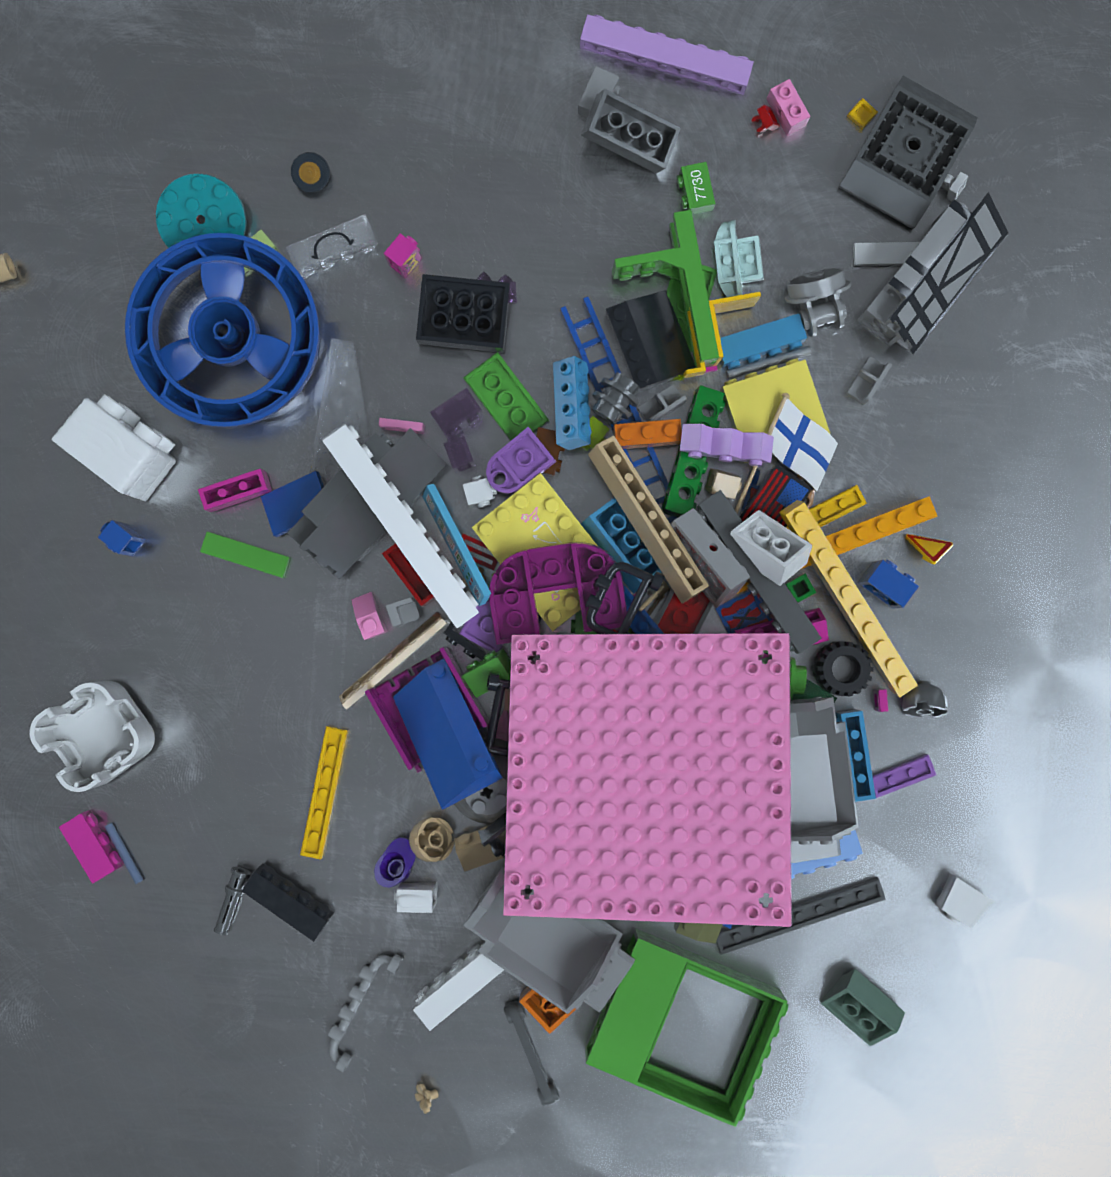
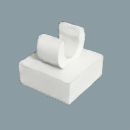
M960 172L957 178L947 174L941 185L943 189L948 191L947 200L952 202L958 198L966 186L968 175Z

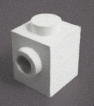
M483 475L473 477L471 482L463 484L469 507L478 505V508L490 506L491 501H495L493 495H496L497 491Z

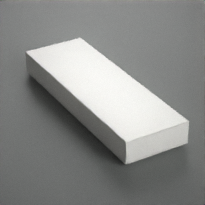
M919 242L854 243V266H902Z

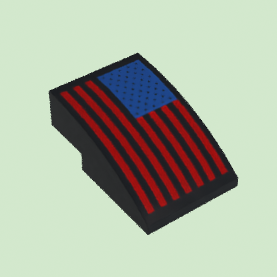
M775 464L761 485L758 486L739 517L744 522L756 511L760 510L784 527H787L779 512L796 500L804 502L813 488Z

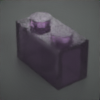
M454 435L447 438L448 442L443 444L455 473L475 467L476 465L465 436Z

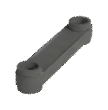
M519 1001L509 1003L504 1007V1012L509 1024L513 1023L535 1075L539 1085L537 1093L543 1106L554 1104L560 1100L555 1083L549 1082L524 1020L526 1018L525 1009Z

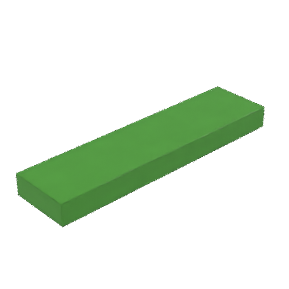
M206 532L200 550L202 553L281 578L285 577L291 559L290 557L211 532Z

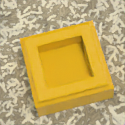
M862 98L848 113L847 117L863 130L878 114V111Z

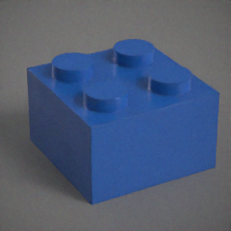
M889 560L872 562L858 581L859 585L892 609L904 608L919 587L914 583L915 579L907 573H900L896 570L897 566Z

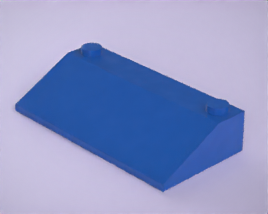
M445 659L426 667L393 696L442 810L503 778L459 689L460 685Z

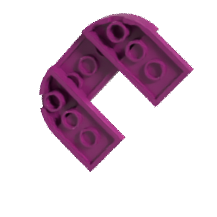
M572 542L522 550L505 559L494 573L489 588L496 644L512 643V635H541L535 593L577 587L584 632L593 631L587 625L586 615L589 607L585 605L590 594L595 595L599 588L595 586L599 574L605 575L608 568L616 563L614 558L604 549L594 544ZM621 571L616 572L612 583L595 616V621L608 629L620 628L627 613Z

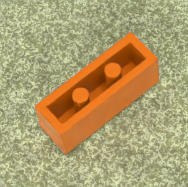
M681 419L614 424L613 435L622 449L680 445L682 436Z

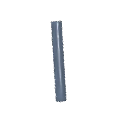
M113 823L105 826V829L134 883L137 884L143 881Z

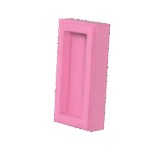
M379 418V426L382 430L407 432L411 428L416 434H424L425 425L423 423Z

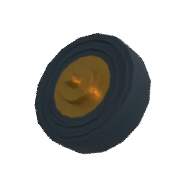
M306 152L294 159L291 166V177L299 189L314 193L322 190L327 185L330 178V168L322 156L314 152Z

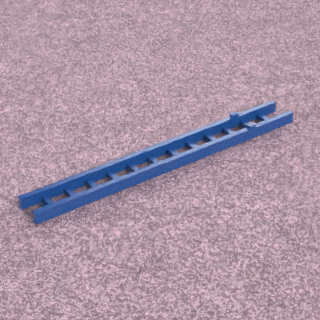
M585 297L583 302L590 316L589 318L573 324L566 306L560 308V311L581 360L587 362L588 376L594 390L602 393L601 389L604 387L601 382L598 383L593 369L610 363L614 374L616 372L621 373L591 301L589 297ZM593 323L598 337L582 344L576 330ZM601 343L607 357L590 363L585 349ZM628 405L632 416L628 420L623 419L616 424L632 423L634 421L636 423L642 422L636 407ZM609 423L610 428L613 432L614 425ZM646 447L649 456L632 462L627 449H623L634 468L652 461L657 476L643 482L648 486L660 481L666 493L668 481L654 448ZM665 496L655 499L657 504L663 503ZM674 516L667 518L669 523L677 519V517Z

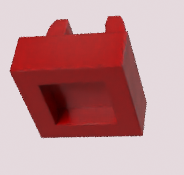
M766 105L758 108L759 115L752 118L753 123H757L759 120L762 121V126L756 130L759 133H763L767 129L774 131L780 127L772 108Z

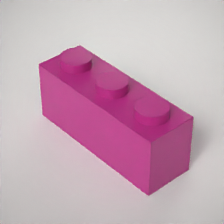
M261 468L198 489L204 510L208 512H214L272 491L267 473Z
M89 810L59 826L60 831L92 884L122 867L119 854L112 850L109 845L110 840L108 836L100 830L98 819Z

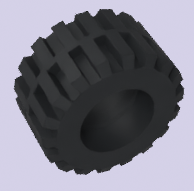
M838 641L829 643L828 646L822 648L823 651L816 655L818 659L814 661L813 666H816V670L813 671L814 675L818 678L816 679L817 683L822 685V689L833 695L849 697L853 696V694L861 693L862 688H867L868 684L866 683L872 680L870 672H873L874 667L870 666L872 659L868 658L867 655L869 653L861 649L862 646L853 644V642ZM840 656L849 657L854 665V672L851 678L845 682L838 681L832 672L833 663Z

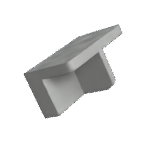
M868 357L846 394L865 405L873 397L892 364L888 362L884 365L873 357Z
M672 384L662 392L656 393L653 398L639 406L637 410L646 422L659 421L683 405L687 398L685 395L682 397L675 385Z
M410 597L386 605L393 627L405 625L419 618L415 598Z

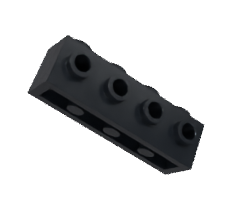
M264 863L254 871L242 890L243 893L313 942L321 934L334 914L327 905L319 903L308 892L302 891L291 880L282 877L271 866H267Z

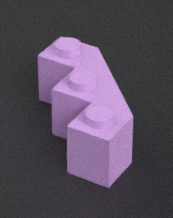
M683 424L680 451L688 453V457L692 458L706 456L719 458L718 461L721 462L736 460L749 462L751 466H762V463H771L774 437L763 432L744 433L734 428H711L704 424Z

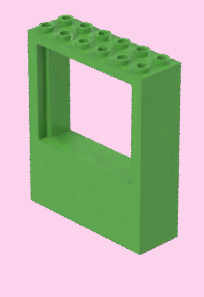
M635 928L625 952L633 957L635 961L600 1012L585 1048L586 1064L736 1127L738 1121H742L746 1111L744 1107L747 1100H751L753 1096L754 1082L762 1074L763 1066L761 1065L764 1058L767 1059L770 1055V1043L773 1037L776 1038L779 1033L780 1019L788 1011L787 999L782 991L774 986ZM687 969L764 1001L726 1095L648 1063Z

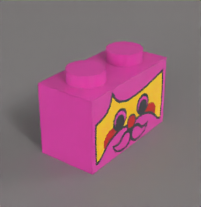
M400 233L383 254L388 265L406 279L422 258L419 253L420 249L417 247L418 243L409 235L405 237Z

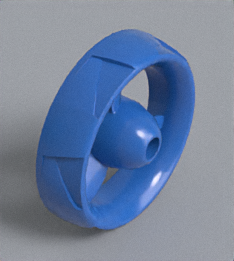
M211 233L194 236L162 252L149 264L136 282L129 299L125 318V338L129 358L146 390L160 404L174 414L189 421L212 427L229 428L250 425L275 414L304 389L313 373L319 354L320 328L316 303L301 274L283 255L258 240L237 234ZM244 267L256 271L270 280L284 298L291 319L290 345L276 337L260 334L256 317L250 309L239 302L244 288ZM200 270L202 286L207 300L200 303L190 317L188 325L189 338L172 342L160 349L159 323L167 299L184 279ZM203 359L213 364L227 367L241 364L247 360L261 375L270 380L265 386L249 395L226 400L199 396L179 382L194 371Z

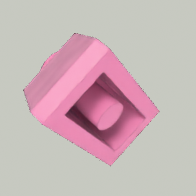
M372 592L351 599L355 618L364 640H369L388 632Z

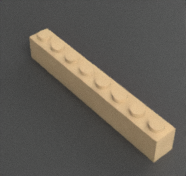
M615 436L596 444L588 456L661 572L665 575L666 580L680 602L684 603L709 587L707 581Z

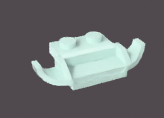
M736 220L723 222L714 241L718 282L727 297L743 295L742 288L744 283L764 280L759 236L738 239L735 228Z

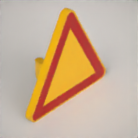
M906 534L905 537L923 555L922 559L931 564H936L953 546L952 542L910 534Z

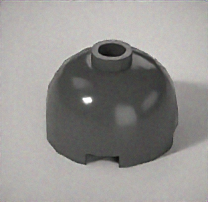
M919 681L918 686L903 697L902 709L906 716L922 718L921 714H932L933 718H937L947 714L948 704L946 695L939 687L931 685L929 681Z

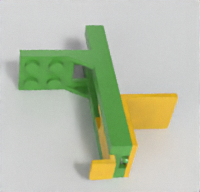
M686 210L674 212V222L669 224L673 249L617 258L614 260L612 275L613 279L626 281L631 279L632 276L648 277L653 275V272H657L679 281L696 367L685 370L684 378L704 375L706 367L717 366L724 357L716 313L754 307L761 297V292L708 301L692 211Z

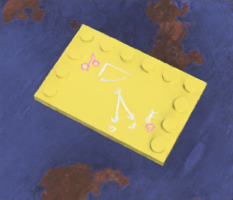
M541 473L472 527L500 565L511 555L531 548L572 542H585L598 546ZM578 587L535 593L537 612L552 632L581 610Z

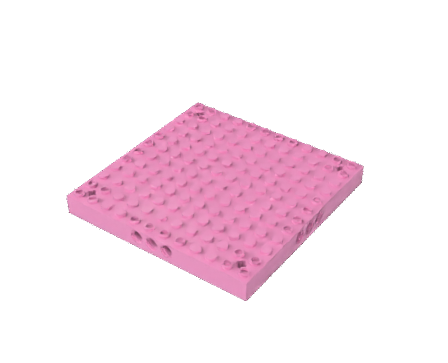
M789 633L512 635L503 915L791 927ZM764 653H768L769 657L772 656V659H769L767 664H763V661L759 660V657H763ZM536 655L540 656V660H536V662L531 661ZM529 887L534 890V894L530 896L525 894V889ZM764 893L769 894V898H773V902L769 903L768 907H765L764 903H760V898L764 897Z

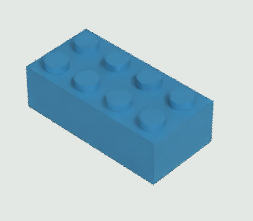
M615 498L581 523L598 547L608 552L616 563L625 562L652 575L656 571L662 573ZM621 571L624 583L634 594L637 592L642 580Z

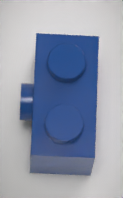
M114 520L105 523L100 530L101 534L98 536L108 549L114 553L133 556L146 540L126 523Z

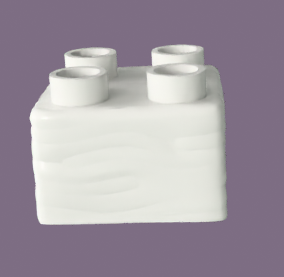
M106 394L98 402L89 398L83 399L82 403L73 411L51 439L118 492L145 502L176 463L175 458L169 454L175 446L170 439L156 429H151L143 422H139L140 416L121 402L117 403Z

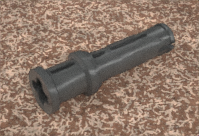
M241 867L231 868L232 875L229 884L225 886L226 896L213 930L217 934L227 935L238 899L244 894L242 890L246 879L251 874L247 869Z

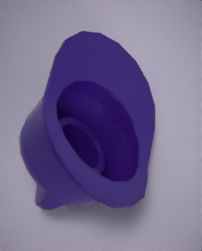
M398 838L393 840L377 861L374 875L379 885L391 888L404 882L409 877L416 855L411 850L408 839Z

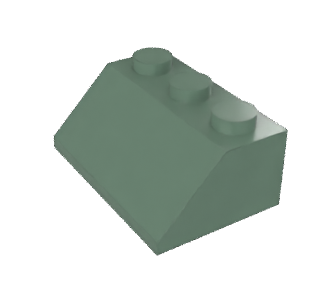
M856 969L843 975L821 1000V1004L869 1046L896 1034L905 1015V1011Z

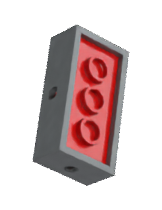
M670 587L654 618V622L664 634H698L713 604L703 592L681 603Z

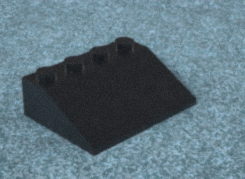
M422 274L416 341L422 345L504 353L510 283Z
M666 290L627 300L606 308L608 322L629 376L640 387L636 394L684 376L685 370L696 368Z

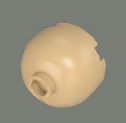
M430 817L421 820L413 827L410 833L409 844L411 850L422 861H442L451 854L454 847V841H452L451 836L453 830L448 822L442 818Z

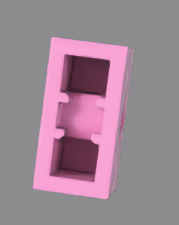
M788 79L770 89L766 100L785 134L789 136L805 127L811 116L791 80Z

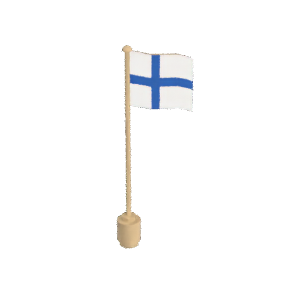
M783 393L781 395L783 398L767 433L774 437L772 454L782 464L804 478L817 492L838 443L824 428L806 417L789 400L790 396L788 393ZM753 466L735 508L737 514L758 466Z

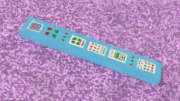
M434 484L427 485L422 497L475 600L479 604L478 606L484 605L489 599L491 592Z

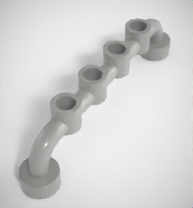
M395 954L394 957L387 955L378 956L369 967L365 965L361 970L359 977L362 978L359 986L354 985L349 994V997L352 998L349 1006L344 1004L338 1015L342 1018L339 1026L334 1024L328 1034L332 1038L328 1047L329 1055L337 1063V1070L344 1073L352 1059V1056L346 1052L341 1056L337 1051V1047L353 1019L360 1002L364 998L370 983L375 977L379 966L386 964L388 965L387 970L395 974L403 961V958Z

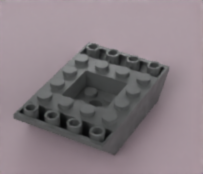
M902 76L839 188L914 230L973 131L978 117L911 79ZM912 140L916 141L919 145V149H910L908 146V142Z

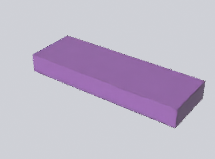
M929 755L920 756L873 774L875 796L878 798L936 776Z

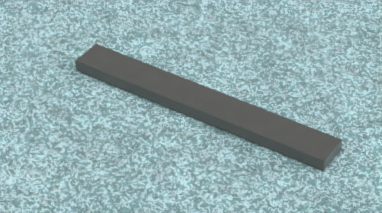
M876 877L793 905L791 927L733 925L731 929H721L716 941L719 954L722 955L886 900L880 880Z

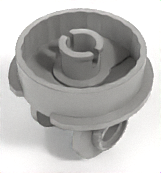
M836 267L816 270L799 275L786 282L788 295L785 297V301L790 304L801 303V310L798 313L800 314L804 329L810 337L816 336L817 327L823 326L825 323H834L837 329L844 327L847 311L845 303L841 298L839 299L838 293L849 289L851 283L845 280L843 268ZM828 296V302L811 306V301Z

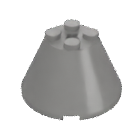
M495 738L494 746L508 748L509 742ZM492 755L503 778L455 803L454 805L463 815L479 823L492 824L506 813L508 757Z

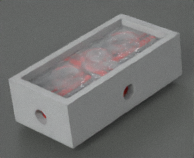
M693 508L675 519L671 526L709 585L702 592L715 608H718L734 597L750 576L746 568L735 559L731 550L726 548L721 542L717 533L712 531L707 525L703 516L698 514Z

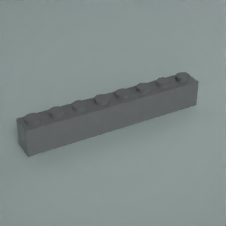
M719 490L698 504L697 513L703 516L712 531L717 533L721 542L726 548L731 550L735 559L746 568L750 576L746 587L753 597L757 596L760 600L759 607L765 615L769 614L773 619L771 623L777 633H789L790 652L794 651L796 654H799L821 640V636L785 583L779 586L764 576L731 536V531L743 521L723 492Z

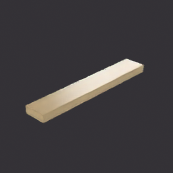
M436 612L339 695L341 704L348 709L365 694L366 690L374 687L447 623L440 613Z

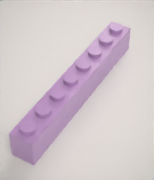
M587 14L580 38V49L742 95L745 93L754 61H750L745 56L736 57L729 55L723 50H711L702 44L694 45L687 43L686 40L681 38L673 39L663 33H651L642 27L627 26L621 21L612 22L605 20L600 15L591 16Z

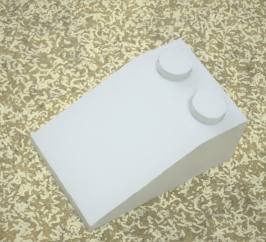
M760 510L756 511L731 531V536L758 570L779 586L808 562L812 544Z

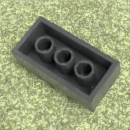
M603 89L595 97L581 136L657 174L666 169L681 128L611 91Z

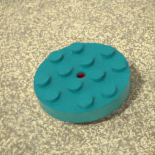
M189 174L174 180L162 192L156 208L157 228L168 248L183 240L203 234L231 233L245 235L247 224L246 212L239 195L229 184L215 176ZM201 215L205 217L204 223L200 220Z

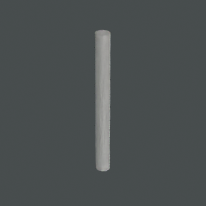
M806 346L727 370L728 379L810 355L812 353L811 348Z

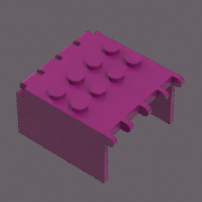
M447 647L440 648V651L430 656L433 663L442 659L446 660L460 685L459 689L477 728L487 726L488 729L490 721L479 701L463 679V673ZM427 658L411 667L415 675L412 676L409 670L406 669L392 677L396 686L393 687L390 681L387 680L375 688L365 691L408 770L414 767L417 773L422 771L419 765L421 761L393 696L422 670L430 666Z

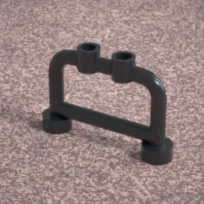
M617 562L611 565L605 575L599 574L595 586L599 588L595 595L590 594L585 606L589 607L586 615L589 628L597 634H630L628 630L648 588L658 591L665 575L657 571L652 575L625 562ZM618 571H624L641 579L642 582L618 632L599 625L595 621V616L612 583L614 575Z
M490 672L486 689L495 691L487 737L486 740H483L490 754L508 757V748L494 746L504 692L505 689H510V680L500 679L498 673Z

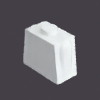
M950 873L936 901V906L947 913L945 917L955 924H958L960 921L972 929L994 901Z
M437 882L401 883L398 889L394 891V904H397V912L432 913L437 904Z

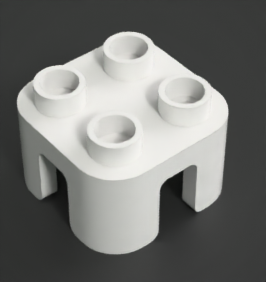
M114 681L90 682L77 686L70 691L73 697L71 700L61 706L45 709L34 718L30 726V739L37 751L40 753L55 751L66 765L65 768L55 775L63 787L73 792H83L110 782L145 757L152 750L155 742L154 730L125 688Z

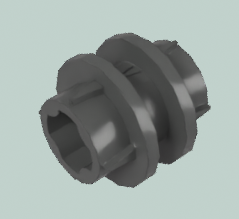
M616 372L612 380L602 379L601 384L605 388L603 393L594 391L592 394L593 398L597 401L592 411L612 425L616 424L620 417L629 419L631 414L626 410L628 405L637 407L639 404V400L635 395L640 387L627 376Z

